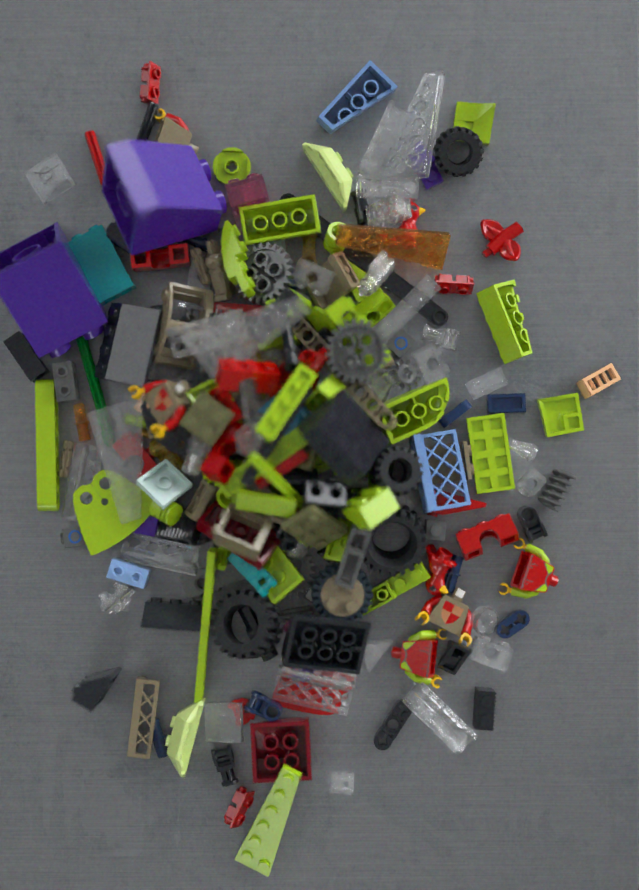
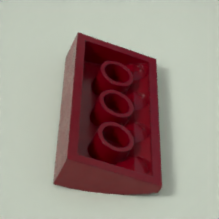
M217 499L199 518L196 526L197 530L212 540L214 538V535L211 534L216 523H220L221 519L219 518L224 509ZM230 519L223 533L253 546L260 531ZM271 529L257 561L233 551L231 552L261 571L281 541L276 537V531Z

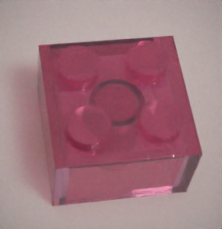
M253 173L248 175L246 179L239 180L236 178L225 184L233 215L239 214L238 207L269 202L262 174Z

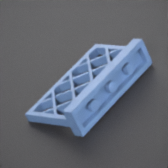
M456 429L412 435L409 438L410 448L415 452L414 456H419L418 463L423 465V467H420V471H423V476H419L422 480L418 484L423 514L471 505ZM444 435L452 436L453 443L450 447L441 442ZM431 438L436 442L432 450L425 446L424 439ZM438 444L447 450L443 458L434 453ZM449 453L456 456L457 461L454 466L445 461ZM431 455L440 461L435 469L429 466L428 463ZM442 463L451 469L446 477L438 472ZM453 471L460 475V481L457 485L449 480ZM435 474L444 480L439 488L432 483V478ZM446 482L455 488L450 496L441 490ZM457 490L464 495L465 502L458 503L453 499ZM440 493L448 500L443 506L437 507L436 497Z

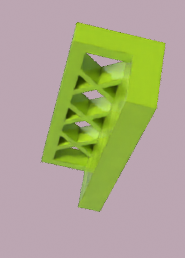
M299 364L254 429L264 437L263 440L267 443L271 442L317 376L302 364Z

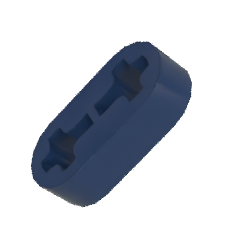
M465 399L438 420V422L445 428L469 410L472 405Z
M521 609L512 612L497 623L496 633L501 638H510L529 624L530 617L528 613ZM518 614L525 615L523 623L519 621L515 624L513 623L518 619ZM502 625H512L507 629V634H505L504 632L500 633V631L502 630Z

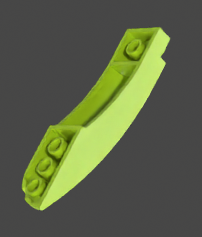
M447 377L383 401L382 403L397 419V424L392 430H384L364 409L363 411L390 440L388 445H393L431 427L442 417L447 402H449L450 391ZM378 404L369 407V410H375ZM385 416L382 424L390 423L391 416ZM327 467L324 469L317 470L318 474H320L331 468Z

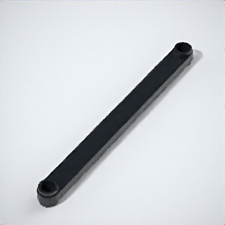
M286 193L281 196L280 200L295 198V196L291 193ZM319 215L321 233L315 235L324 240L331 223ZM351 238L348 239L343 253L349 261L369 274L370 277L375 278L379 284L433 325L441 327L447 323L448 313ZM441 313L444 316V321H436L435 314Z

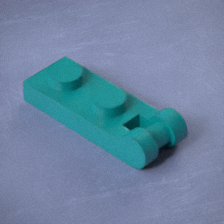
M234 553L227 558L261 596L265 597L269 593L268 590L278 584L277 580L264 567L260 571ZM265 578L266 582L262 585L260 581Z

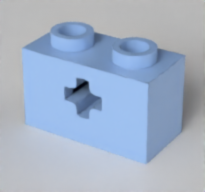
M115 557L111 561L106 577L144 589L147 587L152 568Z

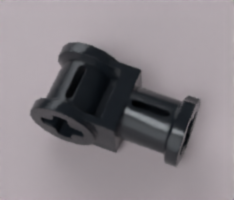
M227 745L226 748L219 750L212 749L211 754L217 772L221 773L223 780L221 783L222 787L238 783L239 780L235 777L233 769L235 767V760L231 745Z

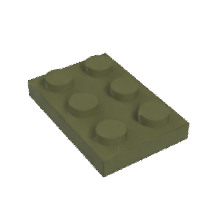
M313 504L281 523L283 531L318 550L349 532L347 524Z

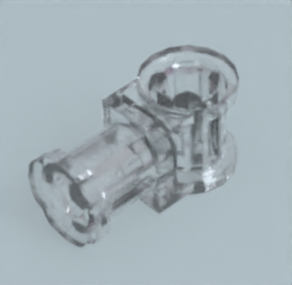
M425 323L420 340L427 339L435 342L434 345L443 349L456 351L455 345L461 332L443 327L436 329Z

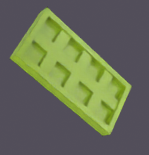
M505 413L466 418L469 445H471L472 450L471 460L474 466L476 494L515 489Z

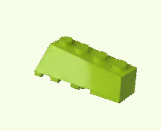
M515 279L492 285L476 293L504 364L532 354L528 332L522 325L524 316L523 313L519 312L517 305L520 302L518 294L515 295L513 289L516 286Z

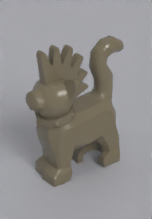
M217 240L206 241V246L209 254H206L205 264L209 269L208 273L211 275V281L215 289L214 302L232 300V295L239 293V288L228 279L223 263L221 245L218 246Z

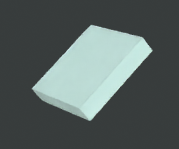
M164 459L137 479L136 483L162 509H165L192 488V483L167 459Z

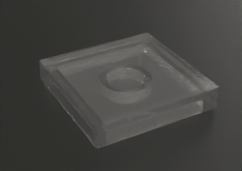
M205 702L206 742H244L243 704L239 702Z

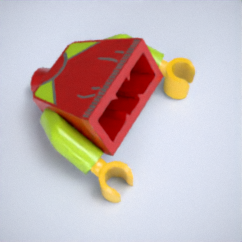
M519 538L522 546L517 547L513 544V547L517 550L524 549L525 552L521 550L510 583L513 587L511 588L507 583L502 582L500 585L506 586L507 591L498 592L501 595L511 593L512 596L528 599L537 596L539 592H547L549 585L555 587L558 584V576L553 575L554 566L549 564L550 560L542 549L532 544L527 545L522 538Z
M438 628L436 631L421 630L410 635L408 640L403 641L402 648L395 646L392 648L391 657L400 659V669H403L405 674L415 683L426 685L431 683L434 688L440 687L439 684H434L436 679L442 680L439 675L434 674L438 640L435 638L445 640L447 637H440V632L442 630L446 631L445 629Z

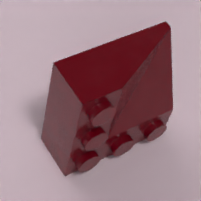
M309 717L277 719L276 721L250 723L253 783L275 782L284 764L301 772L299 781L312 780Z

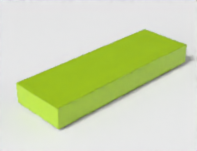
M238 489L236 509L290 518L296 514L297 499Z

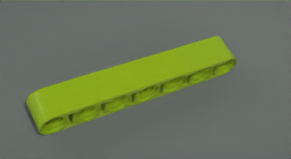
M37 379L35 381L38 511H59L58 402L54 379Z

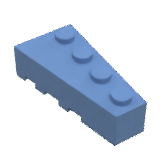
M369 60L318 116L316 122L329 134H332L394 93L398 86Z

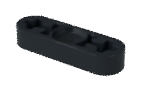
M400 699L395 703L376 732L374 745L377 749H388L408 720L413 709L407 699ZM405 704H407L408 711H403L400 715L403 718V720H400L398 716L393 715L394 712H396L397 715L399 714L400 705L404 706ZM391 719H395L399 723L398 727L394 730L389 729L387 726ZM385 728L388 733L393 735L390 736L388 734L386 736L387 743H382L381 745H379L378 738L384 737L386 733L385 731H383V729Z

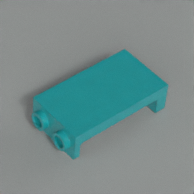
M101 224L90 227L88 232L84 234L80 233L73 236L68 244L99 303L104 306L136 289V286L131 280L111 240L106 236V229Z

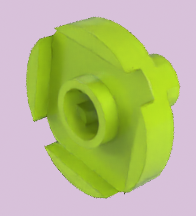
M228 147L216 155L213 161V172L218 182L225 186L236 187L247 181L251 173L250 159L241 149ZM233 162L234 165L237 166V169H234L233 172H230V169H227V166H230V164Z

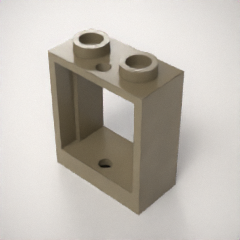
M230 502L228 508H224L221 512L220 523H216L211 534L214 535L212 543L257 561L271 532L274 521L251 511L236 509V504ZM230 519L260 531L253 546L223 533Z

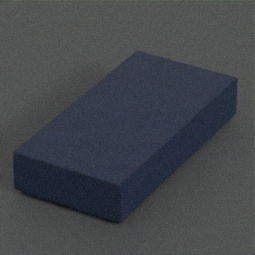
M525 393L486 395L487 414L526 412Z

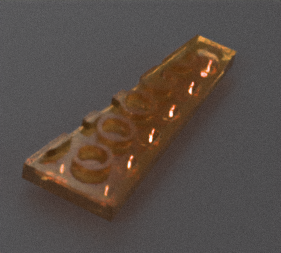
M338 224L335 243L338 246L366 251L372 254H382L388 258H398L405 262H415L422 266L442 270L451 235L449 232Z

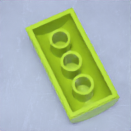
M315 194L238 207L243 240L246 246L321 233Z

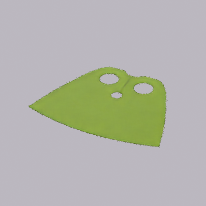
M110 470L100 471L93 477V481L89 485H82L73 494V504L77 520L91 556L122 541L150 516L149 509L153 500L139 486ZM103 477L111 479L112 485L109 489H102L99 482ZM89 492L93 498L92 502L83 504L80 500L81 494ZM107 499L108 504L102 505L101 500Z

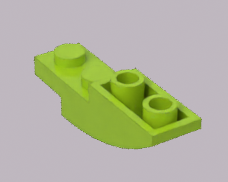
M227 220L224 222L221 239L225 271L228 279L235 286L239 284L243 293L248 298H251L256 294L253 289L255 283L246 274L248 268L244 261L248 259L246 255L248 249L244 241H240L238 237L241 235L238 227L232 225Z
M423 562L419 565L415 563V569L412 571L409 568L405 569L406 574L400 575L399 571L395 573V576H390L373 586L371 606H368V612H364L362 615L370 613L402 593L430 579L431 576Z

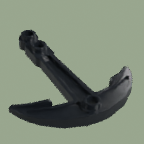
M205 343L200 349L201 356L197 359L190 389L208 381L213 366L212 357L217 352L214 344ZM206 347L212 348L211 354L205 352ZM201 366H206L207 371L205 373L200 371ZM141 405L143 420L148 431L159 444L169 451L191 456L207 454L213 448L201 439L193 438V433L181 424L178 425L176 432L166 430L164 431V437L157 439L154 435L159 430L152 433L150 428L152 425L158 424V422L146 405ZM179 441H183L185 443L184 448L180 449L177 444Z

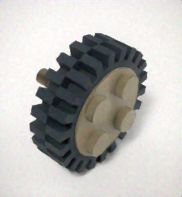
M335 562L331 566H325L324 570L318 572V576L314 578V583L311 587V597L316 611L321 617L347 620L361 619L363 617L362 614L368 612V606H371V598H373L372 585L364 571L360 569L352 590L334 584L340 563L336 564Z

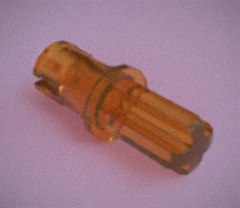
M84 403L73 405L76 420L74 425L77 426L79 442L91 440L88 427L90 422L87 421Z

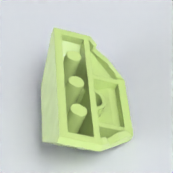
M303 143V152L344 213L347 211L352 188V172L348 167L345 169L341 163L343 162L342 157L338 152H334L332 148Z
M206 698L197 703L193 702L178 711L177 715L172 717L170 727L173 730L171 735L168 734L165 746L168 747L167 754L180 777H185Z

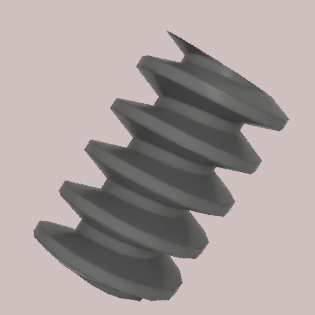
M553 469L552 473L556 477L549 476L551 483L545 484L548 490L541 491L545 497L539 496L538 500L544 506L558 512L555 506H562L558 500H565L562 492L569 493L566 486L573 485L569 479L576 480V477L564 470Z

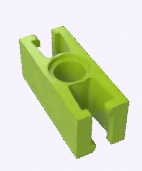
M378 286L356 305L354 310L357 314L361 312L368 322L371 321V328H373L396 305ZM350 313L346 314L343 317L344 321L347 320L349 323L352 320V315Z

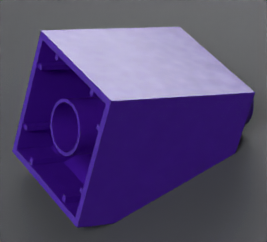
M131 139L106 145L102 193L131 255L217 231L221 215L227 211L226 200L220 190L213 191L210 184L211 170L209 164L205 159L198 160L192 146Z
M58 222L0 252V297L39 358L48 353L51 358L63 355L71 348L69 342L82 335L85 340L97 337L104 331L105 327L103 324L108 322L105 308L99 303L68 244L69 240Z

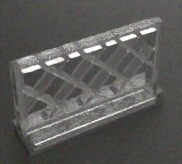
M281 657L272 699L347 716L357 674L284 667ZM281 677L290 678L292 680L285 682ZM300 681L307 682L310 684L307 686H303ZM296 684L299 689L292 691L289 686ZM319 685L329 687V689L323 691ZM315 688L318 693L312 696L308 690ZM285 689L288 692V694L282 695L278 694L277 692L279 690ZM338 690L347 691L348 693L341 695ZM333 692L337 698L330 700L327 694ZM304 693L307 698L300 699L297 695ZM322 697L326 702L323 704L318 703L316 699ZM341 701L345 709L336 707L335 704Z

